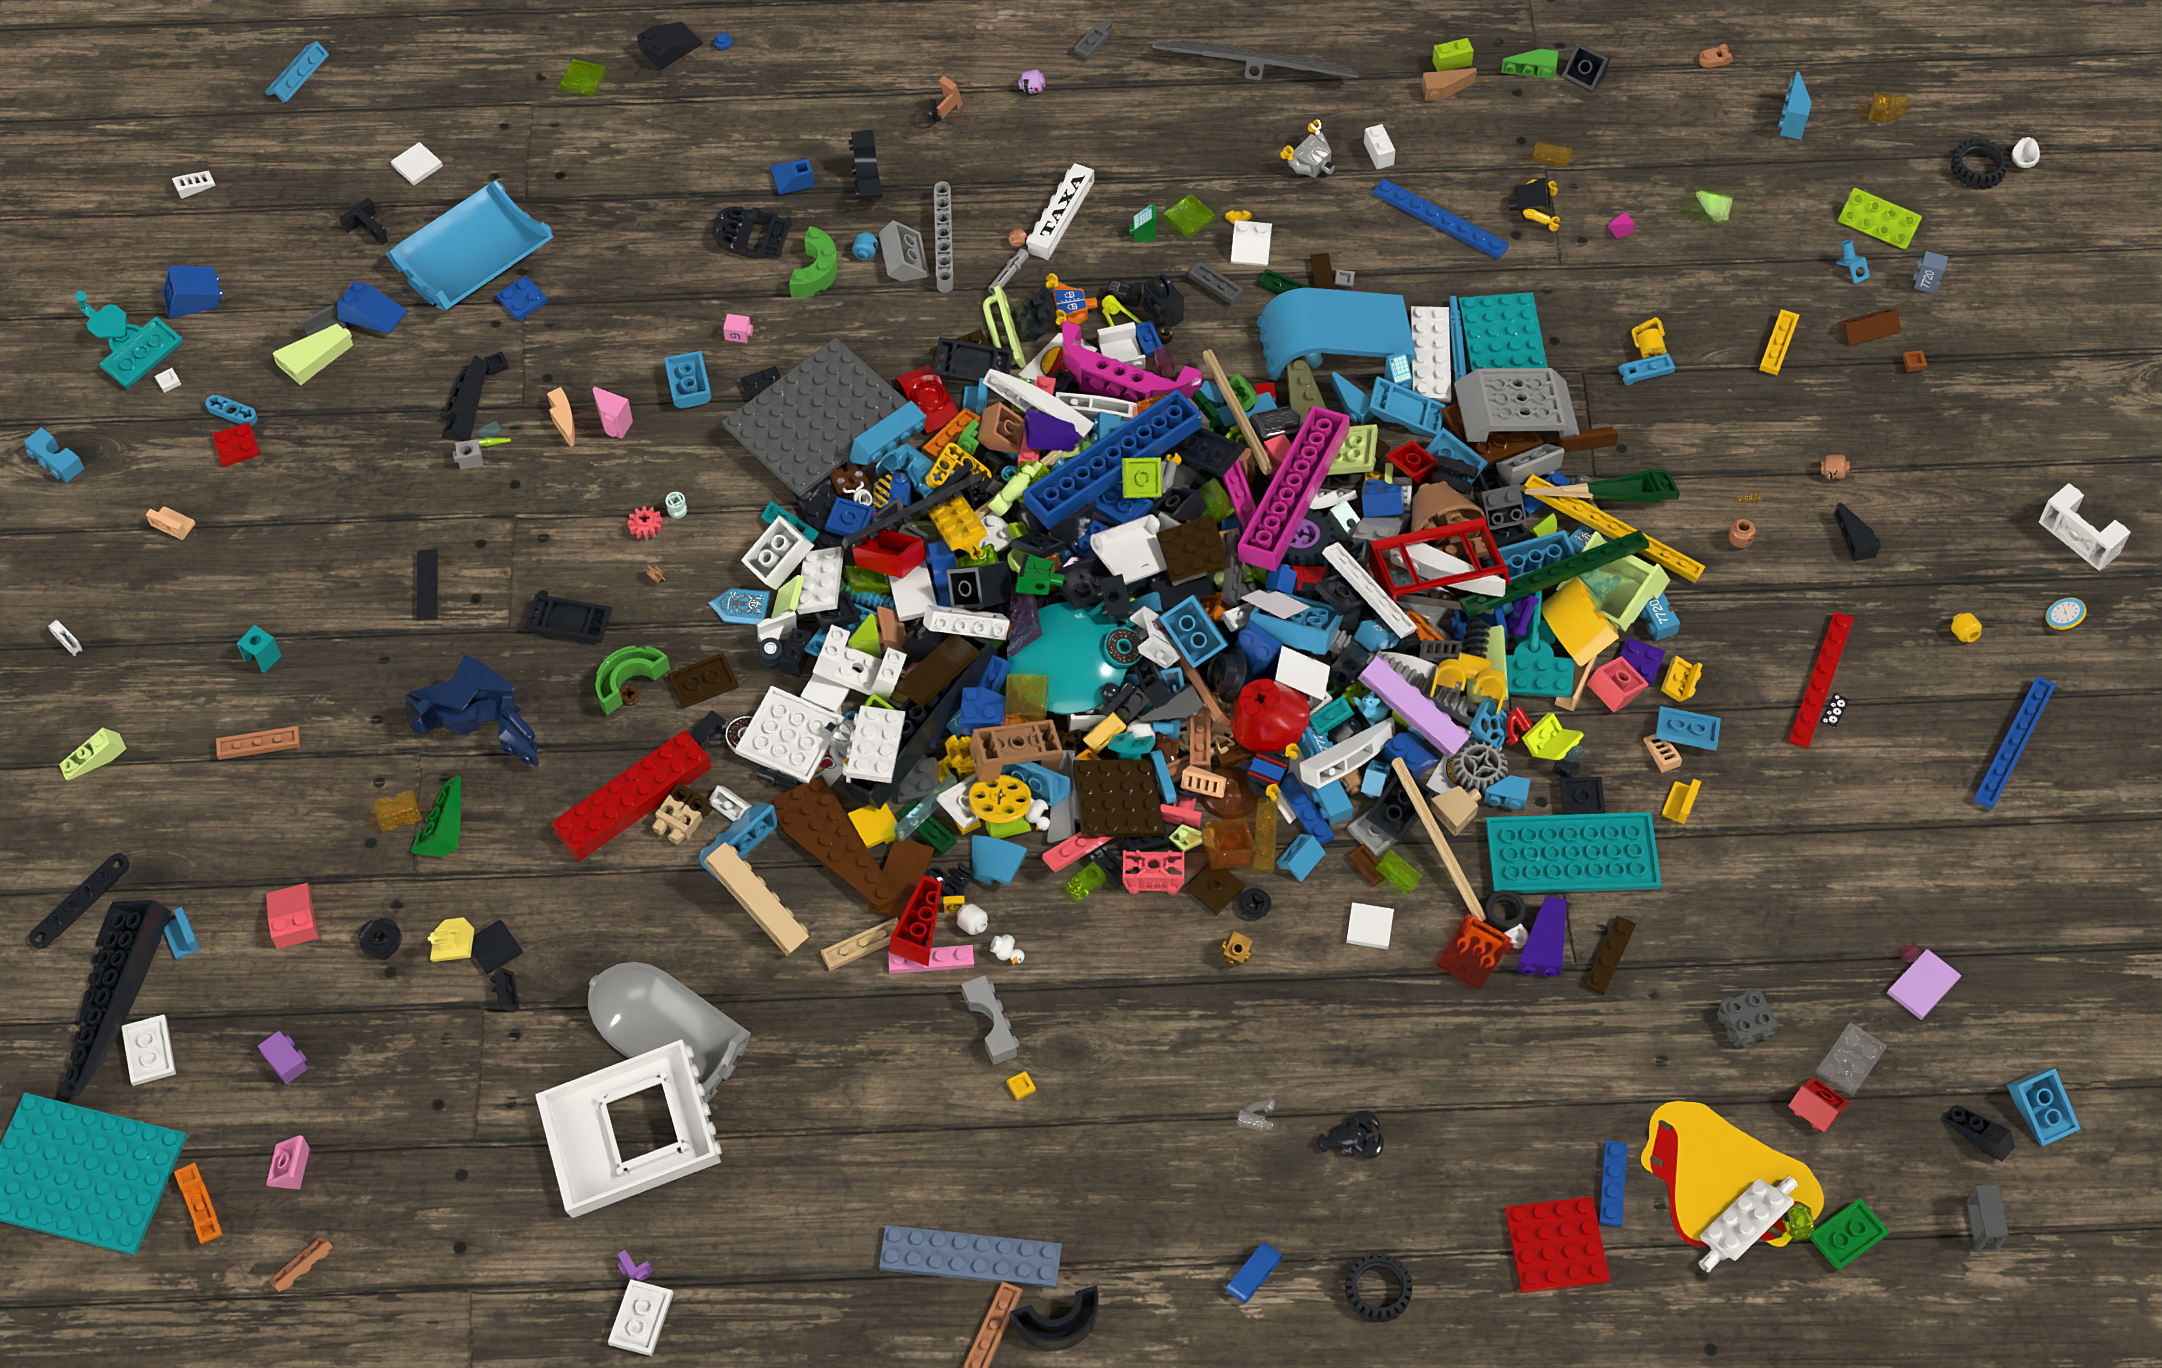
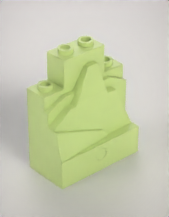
M1595 531L1582 552L1607 542L1599 532ZM1633 555L1577 576L1588 588L1596 602L1595 610L1597 613L1602 611L1616 630L1619 628L1624 632L1631 623H1634L1646 603L1651 598L1657 600L1670 582V579L1659 564L1653 567ZM1575 577L1561 582L1556 590H1560Z

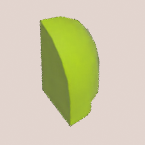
M1549 514L1528 527L1526 530L1529 532L1530 538L1534 539L1556 533L1557 519L1555 514Z

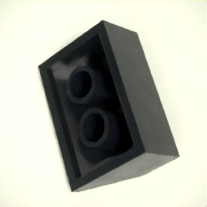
M1166 573L1163 578L1159 576L1148 578L1146 586L1142 587L1143 596L1153 592L1159 593L1162 609L1177 606L1191 595H1195L1197 599L1216 595L1215 589L1206 576L1173 586L1169 573Z

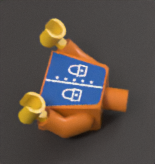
M1051 273L1046 277V287L1054 288L1053 303L1057 314L1056 324L1059 325V329L1063 327V321L1074 323L1077 326L1087 321L1088 310L1097 308L1096 297L1085 299L1083 289H1076L1061 283L1055 274Z

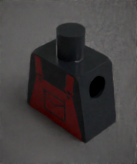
M1291 566V570L1297 572L1293 595L1319 602L1322 595L1316 590L1315 586L1319 581L1329 578V567Z

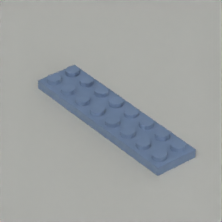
M886 1225L879 1268L884 1271L997 1283L1004 1281L1008 1284L1057 1289L1062 1243Z

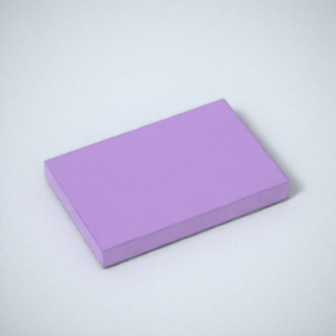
M1926 949L1887 993L1922 1020L1962 975L1930 950Z

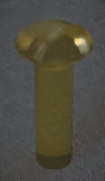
M1760 491L1754 495L1738 496V502L1762 501Z

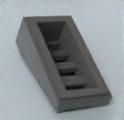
M1422 640L1419 658L1440 663L1447 659L1457 660L1459 653L1462 651L1463 642ZM1427 647L1431 648L1430 653H1426ZM1435 648L1439 649V653H1434Z

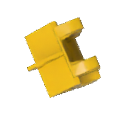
M953 735L945 742L948 756L943 759L944 764H946L948 769L955 767L959 781L965 780L976 773L972 757L969 754L972 736L961 737L957 740L956 735Z

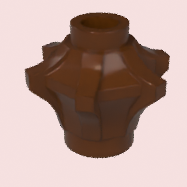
M1168 734L1157 736V741L1150 752L1161 750L1166 764L1178 760L1177 750L1181 742L1180 739L1168 737Z

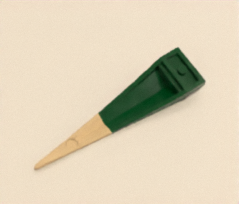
M1648 469L1634 474L1584 484L1531 488L1525 491V494L1647 502H1659L1660 499L1678 500L1680 492L1669 471L1661 469Z

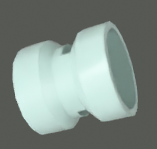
M672 492L667 495L666 505L668 514L675 519L685 516L687 506L684 495L680 492Z

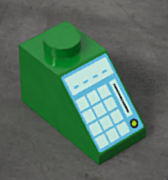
M1150 204L1133 216V224H1129L1130 235H1133L1134 242H1156L1155 204Z

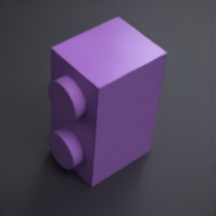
M278 1031L259 1044L258 1048L284 1083L288 1084L307 1070L304 1063L307 1059L300 1050L297 1052L294 1050L293 1046L295 1044L288 1035L284 1037Z

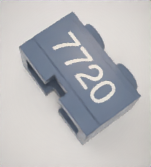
M1926 251L1924 258L1920 257L1914 273L1913 280L1916 281L1914 288L1936 294L1948 257Z

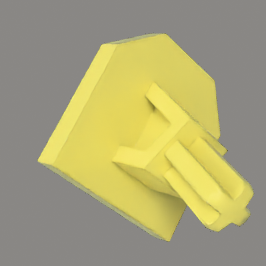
M465 918L444 920L428 937V941L432 943L430 960L438 962L470 958L474 927Z

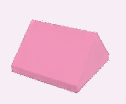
M299 1135L276 1144L266 1182L267 1186L300 1189L310 1150L303 1136Z

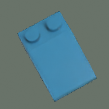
M2044 1067L2006 1084L2015 1106L2041 1146H2045L2081 1129L2055 1068Z

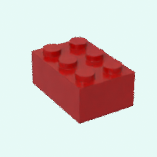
M883 531L879 533L880 536L872 541L867 539L863 541L861 546L853 549L857 567L902 579L926 559L922 538L895 531L888 533Z

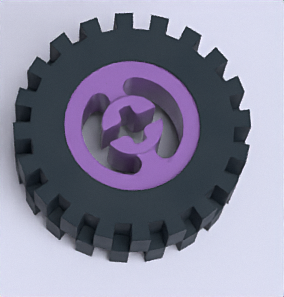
M1309 508L1280 564L1289 565L1290 569L1291 566L1327 567L1332 563L1322 554L1326 547L1335 544L1336 534L1333 523H1329L1330 519L1327 516L1322 518V512L1317 511L1313 513V509Z

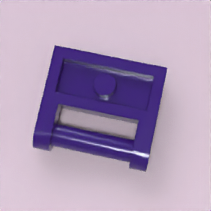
M1528 595L1514 601L1513 611L1506 621L1508 635L1525 637L1527 633L1526 627L1534 607L1538 605L1540 599Z

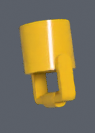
M1658 318L1648 320L1632 329L1635 345L1637 348L1640 347L1643 359L1666 354L1667 351L1662 337L1665 335L1662 322ZM1655 324H1657V325H1658V328H1659V330H1658V329H1648V328L1652 327V326L1655 325Z

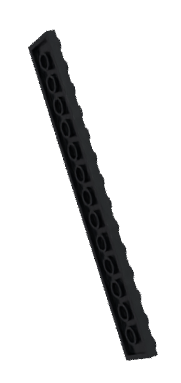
M776 366L742 377L740 380L749 401H751L779 380L781 376ZM829 477L824 478L801 497L792 491L806 523L819 532L815 538L818 549L842 546L844 555L841 579L846 584L873 574L872 570L856 566L852 547L845 550L842 545L846 536L825 530V525L838 497Z

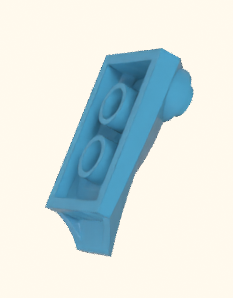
M701 351L664 358L673 403L676 407L687 408L703 405L710 401L712 397Z
M1023 762L1002 766L1001 775L1012 776L1023 781L1029 787L1032 799H1042L1051 807H1054L1059 801L1069 797L1071 794L1069 777L1038 764ZM1009 786L1008 789L1014 790L1017 787Z

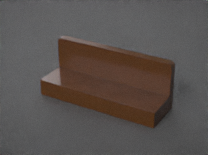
M1890 308L1838 322L1839 329L1846 331L1848 345H1855L1901 332L1898 310Z
M1611 426L1580 430V435L1560 438L1559 433H1556L1555 439L1557 446L1564 448V452L1616 446L1619 433L1618 430H1613Z

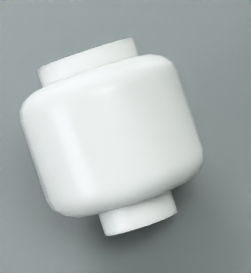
M968 904L958 910L956 915L957 924L968 934L976 935L986 929L987 914L978 906Z

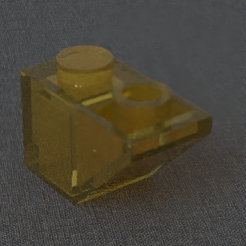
M1874 92L1868 120L1888 123L1907 113L1910 99Z

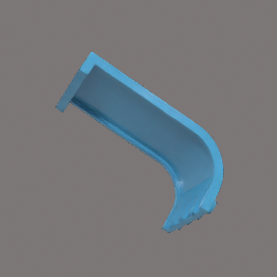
M1299 288L1284 292L1272 299L1257 320V325L1261 331L1260 340L1264 346L1263 356L1266 357L1267 362L1266 371L1269 372L1270 380L1274 381L1278 380L1284 367L1289 362L1310 353L1387 358L1389 355L1405 351L1409 366L1416 356L1403 295Z

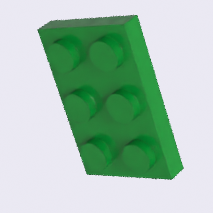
M1859 1198L1812 1232L1809 1238L1839 1272L1886 1238L1890 1231L1862 1199Z

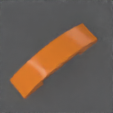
M196 1163L174 1171L201 1245L223 1235L216 1212Z

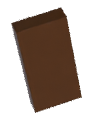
M1362 844L1347 855V858L1372 887H1375L1390 876L1389 871L1365 844Z

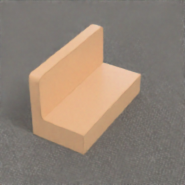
M162 507L159 512L150 509L146 514L151 526L181 540L186 537L195 525L193 519L167 507Z

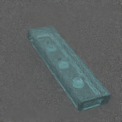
M953 774L944 779L894 826L895 836L900 842L909 836L941 805L936 800L939 794L957 785V779Z

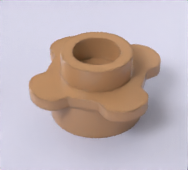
M647 565L649 570L646 574L655 582L659 583L661 579L666 580L662 576L664 572L657 566L652 568Z

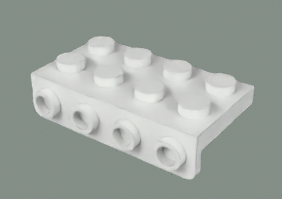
M861 706L859 713H855L854 725H856V729L851 731L850 742L853 743L852 747L848 746L847 758L849 761L844 763L843 768L846 782L851 783L852 778L892 782L905 720V711Z

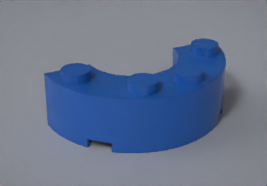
M946 541L928 544L929 552H926L925 555L927 564H931L933 579L930 580L933 591H936L937 606L951 607L946 570L957 568L954 551L950 549Z

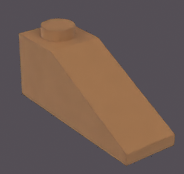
M1477 69L1423 73L1422 89L1425 101L1445 99L1474 84Z

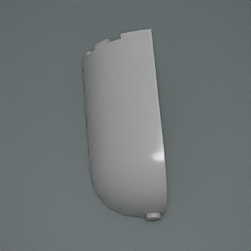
M638 962L617 964L606 969L601 974L595 975L589 982L588 1009L593 1023L602 1037L627 1058H634L681 1039L687 1046H691L694 1057L691 1058L693 1065L696 1064L700 1074L697 1077L698 1084L701 1083L705 1091V1096H702L704 1103H708L718 1092L715 1088L723 1078L727 1081L736 1067L733 1065L738 1055H743L751 1035L749 1031L668 973L653 965Z

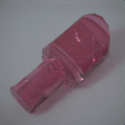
M1156 347L1153 357L1157 372L1162 374L1163 378L1176 382L1173 374L1175 363L1172 353L1164 347Z

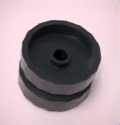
M1439 455L1435 465L1438 469L1445 471V473L1440 471L1432 472L1429 482L1435 484L1445 481L1458 493L1470 495L1473 485L1463 478L1476 479L1479 469L1465 462Z

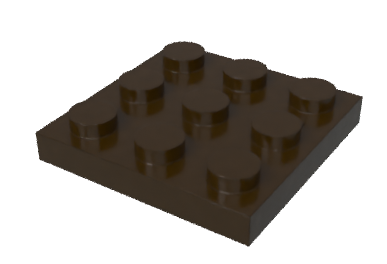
M1212 514L1156 533L1173 586L1230 567Z

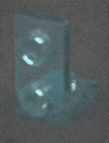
M1597 568L1578 575L1600 600L1606 597L1622 581L1617 574L1612 579L1606 578Z

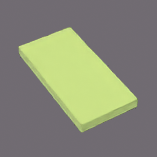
M1499 625L1491 627V630L1487 631L1490 633V637L1485 638L1489 641V644L1485 645L1488 651L1484 654L1487 655L1486 659L1492 660L1490 669L1501 671L1507 679L1504 627ZM1466 678L1467 700L1479 706L1484 696L1480 695L1481 688L1478 687L1477 694H1474L1475 680ZM1508 685L1506 687L1504 700H1508Z

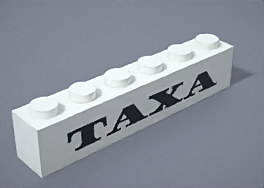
M1074 163L1071 170H1067L1065 180L1060 182L1056 195L1051 197L1050 205L1044 209L1041 220L1035 224L1034 232L1032 235L1029 234L1027 238L1028 253L1049 260L1094 183L1093 169Z

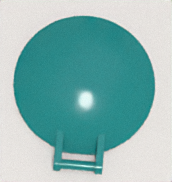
M1112 596L1109 598V601L1116 602L1117 599ZM1104 601L1096 607L1088 605L1076 610L1069 602L1048 605L1032 613L1019 625L1013 634L1008 648L1007 661L1012 663L1009 675L1016 690L1031 705L1040 710L1044 709L1059 715H1071V713L1082 711L1088 712L1106 702L1100 695V689L1105 683L1112 682L1117 684L1118 687L1121 686L1128 667L1113 665L1107 660L1103 651L1105 637L1111 630L1120 627L1116 622L1109 623L1108 617L1104 618L1101 606L1105 605ZM1130 618L1123 620L1126 623L1123 627L1135 630L1139 626L1132 622ZM1120 643L1118 645L1121 651H1128V647L1125 644Z

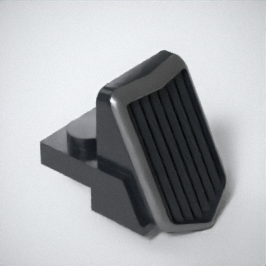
M1283 406L1254 413L1249 419L1254 426L1253 429L1256 430L1264 445V441L1285 434L1289 442L1294 441L1301 429L1302 417L1292 408Z

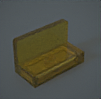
M1537 142L1533 160L1568 167L1572 149Z

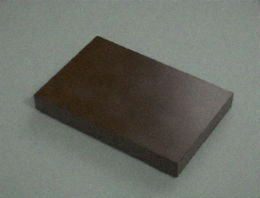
M724 653L667 674L682 709L739 688Z

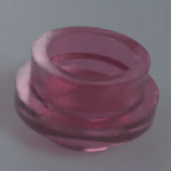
M1915 943L1906 944L1900 950L1901 959L1904 962H1914L1919 959L1922 950Z

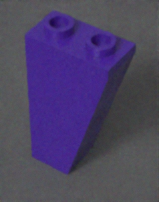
M1545 897L1520 957L1517 972H1523L1527 975L1543 974L1546 977L1560 976L1563 965L1566 899Z

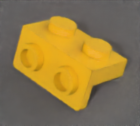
M1678 656L1673 657L1661 691L1678 702L1691 698L1696 690L1694 688L1696 682L1701 676L1702 664L1698 662L1692 666Z

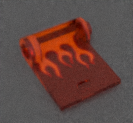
M1466 914L1458 928L1457 934L1436 963V966L1481 990L1504 954L1508 955L1514 944L1511 943V937Z

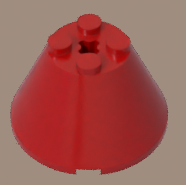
M1275 678L1254 680L1244 686L1238 697L1234 700L1229 715L1231 720L1230 728L1237 742L1242 747L1254 751L1256 754L1259 752L1283 750L1291 743L1296 744L1301 739V735L1306 727H1308L1310 720L1309 704L1302 691L1278 682Z

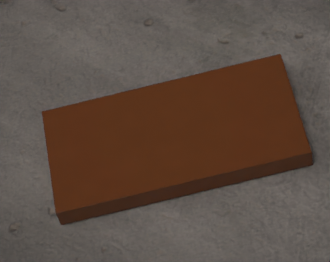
M895 837L882 873L897 895L898 901L882 910H878L870 903L868 911L892 918L898 917L900 920L922 875L925 876L930 866L935 848Z

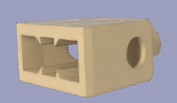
M1457 786L1432 798L1429 809L1456 836L1476 816L1478 810L1476 802L1481 799V794L1475 788L1466 793L1461 786Z

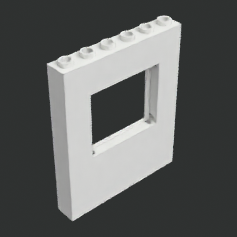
M682 1039L535 1094L565 1211L572 1218L721 1163L719 1154H722L719 1142H715L713 1136L716 1134V1129L713 1122H709L708 1115H711L707 1102L704 1103L702 1096H705V1091L702 1084H698L697 1077L700 1074L696 1064L693 1065L691 1059L694 1057L691 1046H687ZM662 1083L678 1142L622 1163L606 1104Z

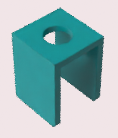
M255 625L237 642L244 661L248 662L255 656L263 673H266L281 657L274 637Z

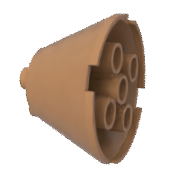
M1442 481L1431 485L1426 483L1419 487V492L1413 498L1411 533L1483 518L1485 515L1481 508L1451 488L1447 482ZM1480 530L1466 533L1468 539L1475 538L1480 533ZM1459 535L1422 543L1431 547L1459 542L1461 539Z

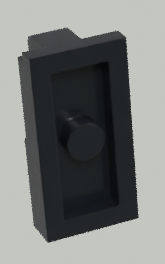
M498 967L494 971L495 975L490 978V982L497 984L496 987L492 988V992L497 993L499 1008L514 1013L520 1010L514 972Z

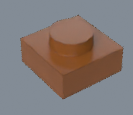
M1923 350L1904 352L1903 360L1907 372L1926 370L1927 363Z

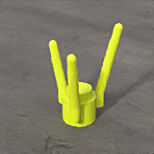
M1113 295L1103 299L1102 306L1104 309L1102 313L1106 316L1110 327H1113L1114 324L1109 314L1115 315L1120 310L1138 324L1143 323L1123 307Z

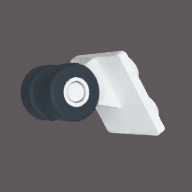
M795 611L791 613L784 612L774 619H764L757 625L758 640L760 642L758 647L759 661L763 667L774 669L780 665L779 659L783 648L779 638L780 635L791 632L793 628L797 629Z

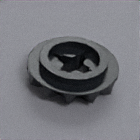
M1247 889L1238 899V908L1242 915L1247 916L1249 919L1256 918L1259 920L1263 916L1266 917L1267 913L1271 910V898L1261 889ZM1252 898H1254L1256 904H1259L1257 910L1253 906H1249L1252 903Z

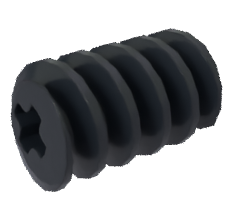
M1468 618L1466 620L1467 625L1465 626L1466 632L1464 633L1462 653L1486 659L1487 655L1484 653L1488 651V648L1485 645H1488L1489 641L1485 638L1490 637V633L1487 631L1491 630V626L1480 618Z

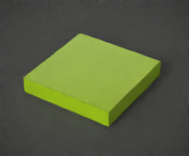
M1122 458L1123 498L1162 497L1161 458Z

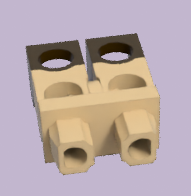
M678 782L662 804L660 810L658 809L655 813L657 819L652 826L653 831L663 835L668 828L671 830L668 838L676 845L684 838L689 840L702 819L712 812L711 801L696 792L694 793L693 790Z

